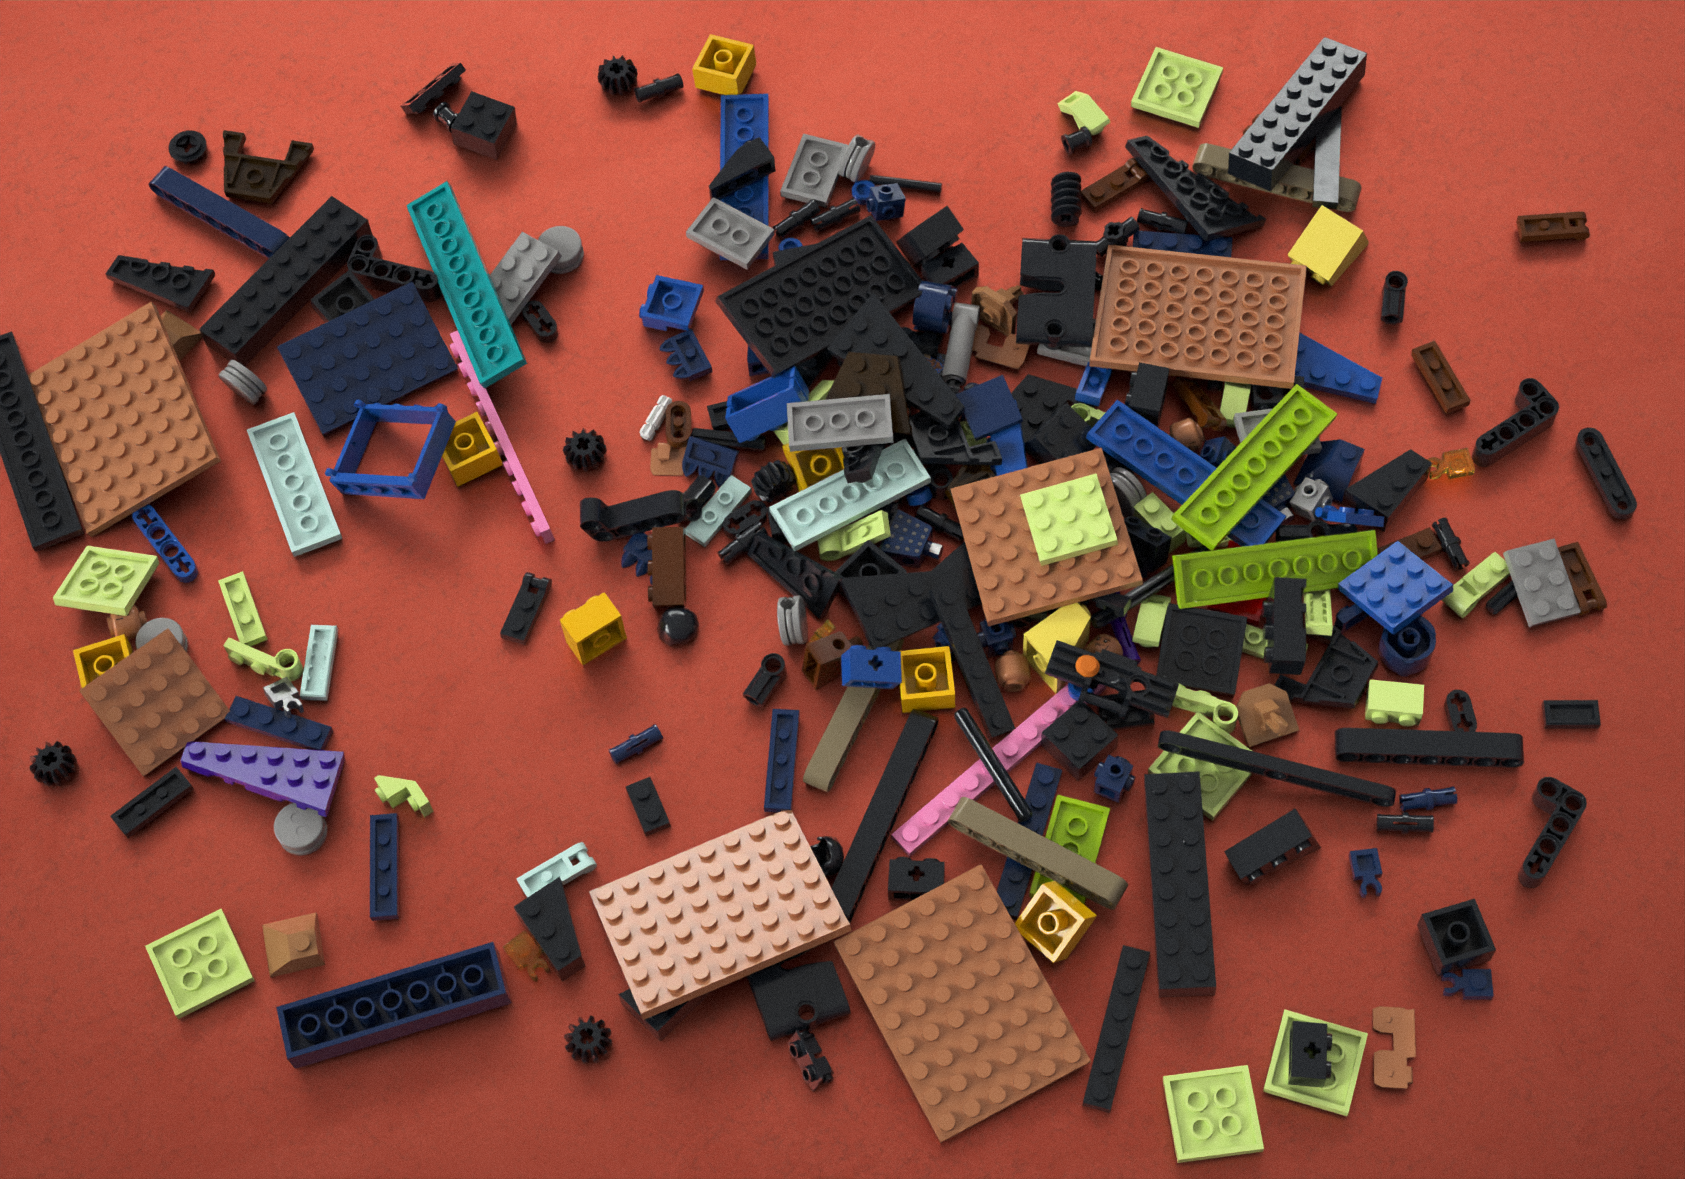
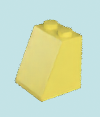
M1321 206L1288 253V256L1292 261L1291 264L1306 265V270L1313 274L1311 276L1313 280L1321 285H1324L1326 282L1332 286L1364 250L1369 241L1363 230L1326 207Z
M1074 603L1063 606L1024 633L1023 655L1027 657L1031 667L1055 694L1062 689L1065 681L1045 674L1056 641L1058 640L1084 649L1089 640L1091 614L1083 604Z

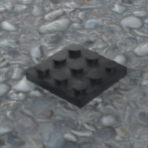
M1168 603L1156 676L1185 686V688L1234 696L1247 617L1193 607L1180 609L1177 604Z

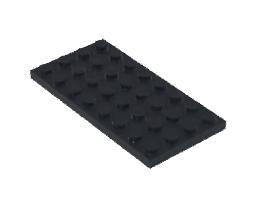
M870 215L717 296L715 302L775 379L791 367H797L828 350L827 348L872 293L876 295L888 312L893 314L913 303L916 298L922 295V291L918 290L922 279Z

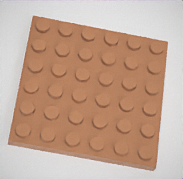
M1102 448L951 488L988 626L1143 585L1141 573ZM1097 474L1118 545L1041 566L1020 495Z

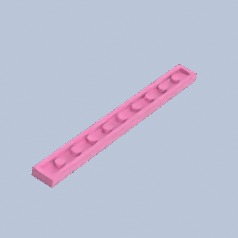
M457 330L450 334L454 342L450 344V348L455 358L460 357L462 360L458 365L464 378L469 376L471 382L467 383L472 396L478 395L480 399L476 405L481 416L487 415L489 419L485 424L490 435L496 434L498 441L494 442L499 455L505 454L507 461L503 462L508 475L514 474L516 481L512 482L517 495H524L526 501L522 502V506L527 517L533 515L535 520L531 523L536 536L542 535L545 544L555 540L489 394L486 388H483L479 383Z
M1068 684L992 748L1008 773L1041 745L1042 732L1078 702L1069 695ZM1098 684L1094 694L1100 695L1106 689V686ZM981 759L891 834L892 840L909 857L949 824L947 820L961 797H967L976 801L996 784Z

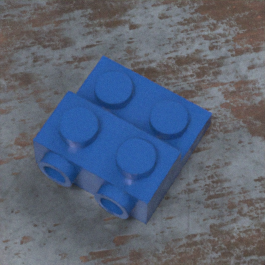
M656 275L653 284H650L648 287L647 301L641 305L639 311V318L642 319L643 326L667 331L668 327L689 331L702 298L704 287L701 284Z

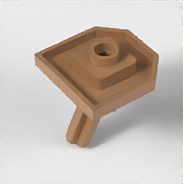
M1018 285L1008 290L1001 288L996 292L987 286L976 287L972 291L971 304L980 306V320L1008 337L1010 334H1015L1017 312L1012 305L1019 300V295L1024 293Z
M1268 683L1242 693L1236 708L1247 747L1299 731L1286 691Z

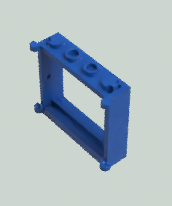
M356 400L354 406L360 409L334 470L327 468L325 471L326 476H331L329 481L342 494L425 499L456 423L454 418L448 413V407L441 403L434 407H423L421 405L365 404L361 400ZM376 422L432 424L414 471L409 473L408 477L355 474Z

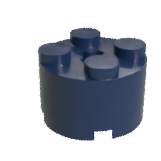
M922 280L918 288L919 291H922V295L915 299L912 323L915 326L913 329L940 335L948 334L952 322V303H955L957 300L958 288Z
M1422 616L1417 617L1394 635L1384 628L1378 647L1381 661L1387 668L1402 677L1422 671L1429 664L1435 649V629Z

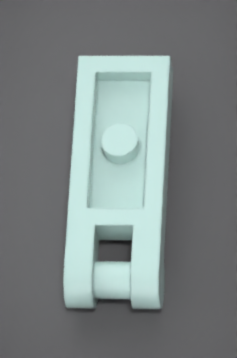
M580 842L516 879L528 898L559 876L563 885L580 875L593 871L597 867V863L593 857L588 856V849L585 844ZM574 858L578 859L579 863L573 866L570 861Z

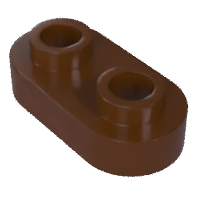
M674 401L666 408V440L670 446L682 448L687 446L691 436V408L683 401Z

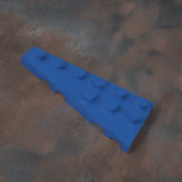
M1299 332L1295 376H1304L1305 388L1376 404L1382 377Z

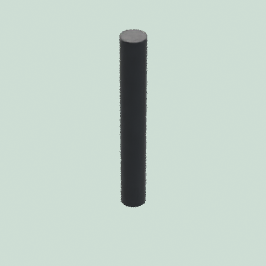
M870 175L869 179L874 185L898 183L900 188L938 193L942 191V183L879 175Z

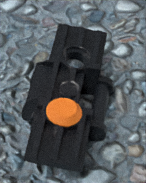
M1058 640L1055 643L1045 674L1082 687L1078 703L1083 704V702L1106 709L1119 714L1118 717L1124 719L1128 705L1168 718L1179 686L1178 683L1142 671V668L1137 666L1138 661L1102 649L1101 653L1095 652L1094 654ZM1133 682H1139L1144 686L1145 691L1143 693H1135L1130 685ZM1098 684H1102L1118 691L1117 697L1123 700V704L1090 693L1088 688L1097 689Z

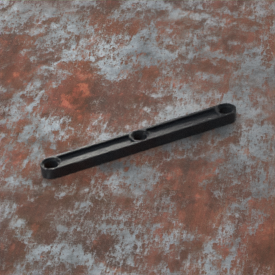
M1165 730L1160 732L1158 747L1170 753L1378 806L1390 807L1395 802L1396 790L1387 785L1175 731Z

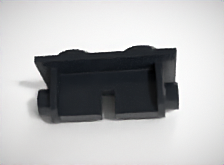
M796 1030L787 1043L789 1052L796 1059L804 1081L809 1084L814 1092L822 1081L824 1084L832 1082L834 1080L832 1076L834 1072L825 1056L815 1058V1055L820 1054L822 1050L814 1034L808 1030L801 1033L799 1030Z

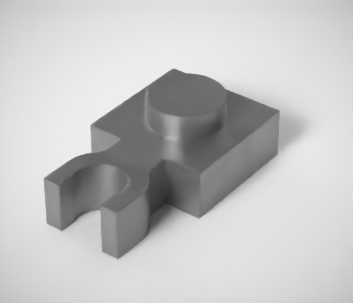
M288 677L263 687L265 696L274 708L278 710L283 707L288 719L292 718L291 709H298L300 713L304 712L303 705L299 701V692Z

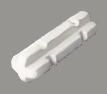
M662 395L658 399V405L654 406L645 421L647 424H644L639 431L643 439L648 441L653 439L654 431L658 430L666 417L667 406L672 403L670 397Z

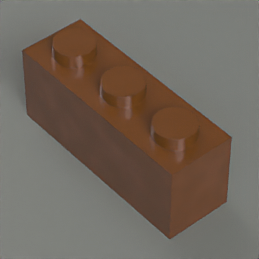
M652 527V534L647 537L648 550H652V560H648V576H652V586H648V601L653 602L654 608L686 607V530L684 527Z

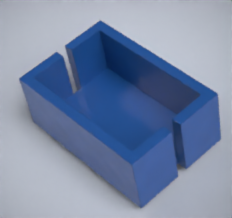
M793 366L775 379L771 376L729 395L725 419L739 443L746 440H755L761 433L768 430H777L784 423L788 422L787 403L806 402L809 399V389L796 366Z

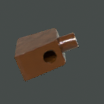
M839 631L806 645L802 672L815 690L842 675L841 655L849 650L851 646L863 645L858 636L848 640L844 633Z

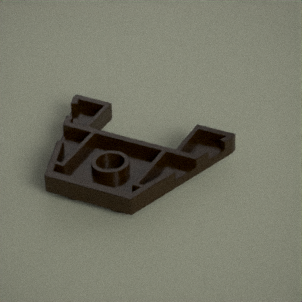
M224 130V192L226 197L272 204L313 153V144L292 140L285 160L244 155L241 152L246 141L245 134Z
M848 352L825 400L890 394L893 434L912 436L913 431L909 421L908 404H906L900 358L891 355Z

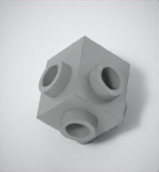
M1305 477L1303 482L1295 488V494L1290 500L1296 515L1310 521L1320 520L1315 515L1316 508L1325 507L1326 505L1331 506L1333 497L1329 486L1320 479H1315L1314 481Z

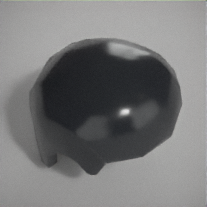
M674 606L667 609L661 615L657 631L659 638L669 646L673 644L686 645L697 634L699 627L697 615L688 607Z
M817 837V840L820 842L810 847L825 877H832L839 872L843 864V847L836 837Z

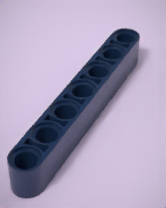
M164 166L148 183L150 189L161 198L268 259L290 238L278 228L170 167Z

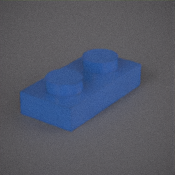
M1088 362L1076 391L1075 400L1099 406L1111 377L1112 369L1089 366L1090 362Z

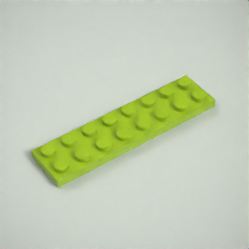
M1296 384L1173 514L1171 520L1208 549L1214 550L1336 419L1337 413Z
M1365 530L1172 555L1177 605L1180 609L1266 598L1269 596L1274 577L1307 579L1304 592L1339 588L1338 583L1378 555L1375 530Z

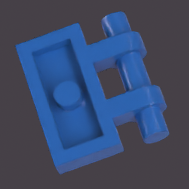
M1330 505L1317 507L1315 510L1316 517L1322 518L1325 521L1383 527L1384 517L1374 516V510L1358 509V511H1355V508L1348 507L1336 509V507Z

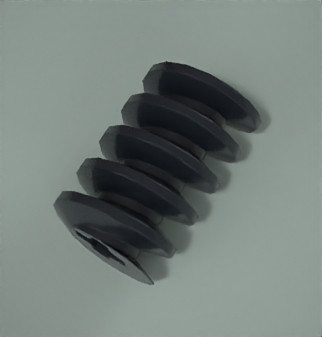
M1062 172L1055 175L1051 180V220L1058 226L1070 227L1077 225L1079 222L1078 217L1082 214V202L1080 200L1082 198L1080 192L1082 187L1080 184L1081 176L1078 173Z

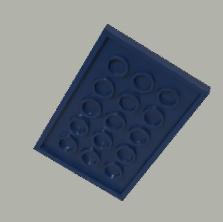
M413 282L277 346L323 436L355 421L360 409L354 406L356 400H361L365 404L380 403L388 405L458 371L454 359Z

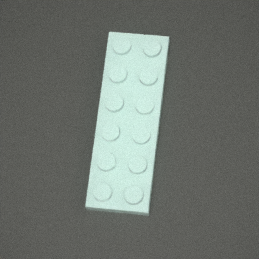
M293 412L247 429L293 556L301 555L342 539L295 413Z
M903 439L882 450L872 479L864 483H847L844 470L770 506V513L793 550L797 551L931 482V477L906 439Z

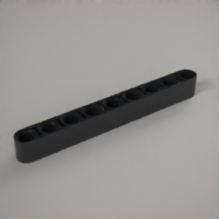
M916 709L911 711L834 881L832 890L849 924L936 732L939 722L938 717Z

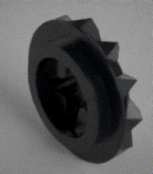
M193 130L178 133L169 143L171 157L177 163L183 162L186 165L189 161L196 163L197 158L204 157V151L207 150L204 136ZM191 143L192 148L186 153L185 149Z

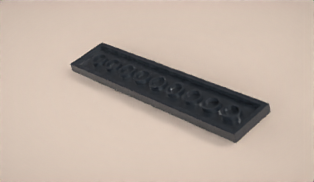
M11 331L0 335V454L32 548L35 552L82 535L84 531L30 383L16 338Z

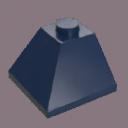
M1341 439L1321 441L1322 449L1320 453L1307 455L1293 485L1298 486L1305 477L1314 481L1315 479H1320L1329 486L1333 497L1332 501L1341 505L1344 491L1350 487L1361 465L1365 449Z

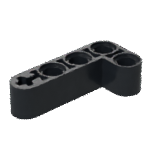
M363 235L356 241L348 259L347 267L364 287L389 293L413 282L422 301L435 302L440 298L442 291L438 284L437 275L434 272L383 260L378 241L372 235Z
M1533 378L1524 379L1520 383L1515 397V404L1520 411L1477 439L1472 453V460L1477 466L1488 467L1553 425L1559 410V403L1539 381Z
M668 490L607 506L598 498L590 497L580 501V527L590 537L600 542L650 531L652 527H665L677 524L685 519L684 494L677 490Z
M1553 777L1542 778L1532 795L1533 803L1541 810L1550 814L1551 817L1519 870L1518 879L1527 888H1536L1543 882L1587 805L1586 798L1582 793ZM1541 790H1547L1551 792L1553 796H1545ZM1566 804L1574 805L1577 810H1570ZM1553 825L1561 826L1565 832L1556 831ZM1540 847H1547L1552 853L1546 854L1541 851ZM1536 863L1539 865V868L1535 874H1531L1530 871Z

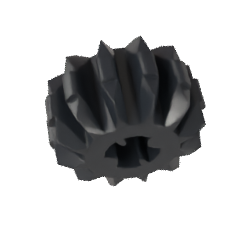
M613 55L612 60L604 59V65H599L597 77L604 92L610 91L612 96L619 92L622 96L625 90L631 92L632 86H636L638 72L631 59L626 60L623 55L616 59Z
M583 428L579 434L573 431V438L566 437V445L563 446L566 462L569 465L573 464V468L576 471L583 467L587 473L590 466L597 469V462H604V454L607 452L603 437L597 435L594 429L587 433L586 429Z
M776 460L773 463L768 462L766 466H761V469L754 473L755 477L751 480L756 495L762 501H767L768 503L773 500L779 501L782 496H786L787 492L793 490V485L796 483L791 467L786 462H781L780 460Z
M58 741L53 746L46 742L44 749L36 747L38 755L30 756L33 764L29 766L36 781L43 782L48 787L53 783L61 786V780L63 779L70 781L68 774L76 772V767L73 764L77 762L71 748L67 745L63 746Z
M590 1015L587 1022H584L583 1018L579 1017V1025L570 1024L569 1029L572 1033H567L564 1036L565 1041L569 1042L565 1048L567 1052H573L572 1059L574 1061L582 1057V1062L585 1065L588 1064L590 1058H593V1061L598 1063V1055L607 1056L608 1051L605 1047H610L613 1044L612 1040L608 1038L612 1034L610 1028H604L605 1022L602 1019L595 1023L594 1016ZM592 1036V1037H593V1041H592L591 1043H589L588 1041H586V1044H585L583 1040H584L586 1037H588L589 1040H590V1037Z

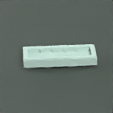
M730 475L702 508L700 518L696 521H691L685 528L686 535L706 547L723 527L725 517L737 510L751 494V487Z
M311 625L300 690L301 700H328L338 636L337 626Z

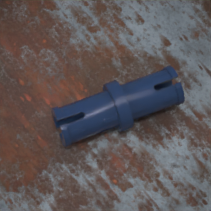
M654 724L637 735L631 734L628 736V740L612 749L610 748L608 751L617 765L635 753L641 754L644 748L658 740H662L663 736L657 725Z
M1454 786L1437 790L1425 788L1422 792L1400 794L1399 804H1403L1400 808L1404 812L1420 808L1432 810L1434 806L1457 804V794H1453L1456 792Z

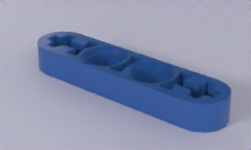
M147 504L132 513L137 527L174 576L183 583L193 581L198 575V568L194 560L155 509ZM146 514L149 516L152 523L148 525L141 517L142 515ZM155 531H165V534L162 538H152V535ZM169 548H178V553L175 556H165ZM182 561L189 571L187 573L182 571L178 563Z

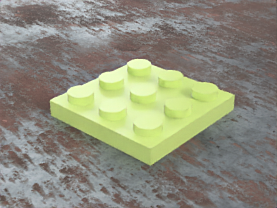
M1155 47L1132 98L1131 107L1199 128L1223 74V67Z
M1097 474L1020 495L1041 566L1118 545Z
M86 546L54 595V603L57 606L127 616L158 567V557Z
M1199 712L1179 732L1250 750ZM1163 751L1148 769V774L1200 771L1203 814L1212 821L1252 775L1249 772Z
M222 909L145 946L178 1019L255 981Z
M1284 1010L1263 1092L1347 1116L1368 1033ZM1293 1021L1327 1024V1033L1332 1034L1331 1051H1327L1326 1060L1331 1061V1078L1326 1079L1323 1088L1288 1085L1290 1027ZM1307 1050L1306 1053H1309V1058L1314 1059L1315 1056L1312 1055V1051Z
M1248 1065L1163 1076L1162 1080L1177 1163L1263 1152L1264 1145Z

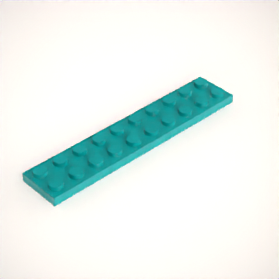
M446 181L406 206L433 272L437 275L438 284L479 383L483 388H486L526 365L527 362L452 186Z

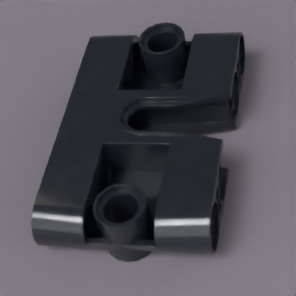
M1061 234L1054 235L1050 239H1022L1020 285L1032 289L1058 291L1060 293L1042 292L1019 295L1016 344L1039 345L1041 343L1050 350H1059L1064 345L1092 348L1097 241L1069 240L1068 237Z
M815 947L747 976L771 1042L792 1035L796 1030H808L811 1032L821 1023L851 1014L833 961L804 964L788 970L781 967L784 962L798 958ZM809 1011L814 1016L810 1020H803L800 1018V1014Z

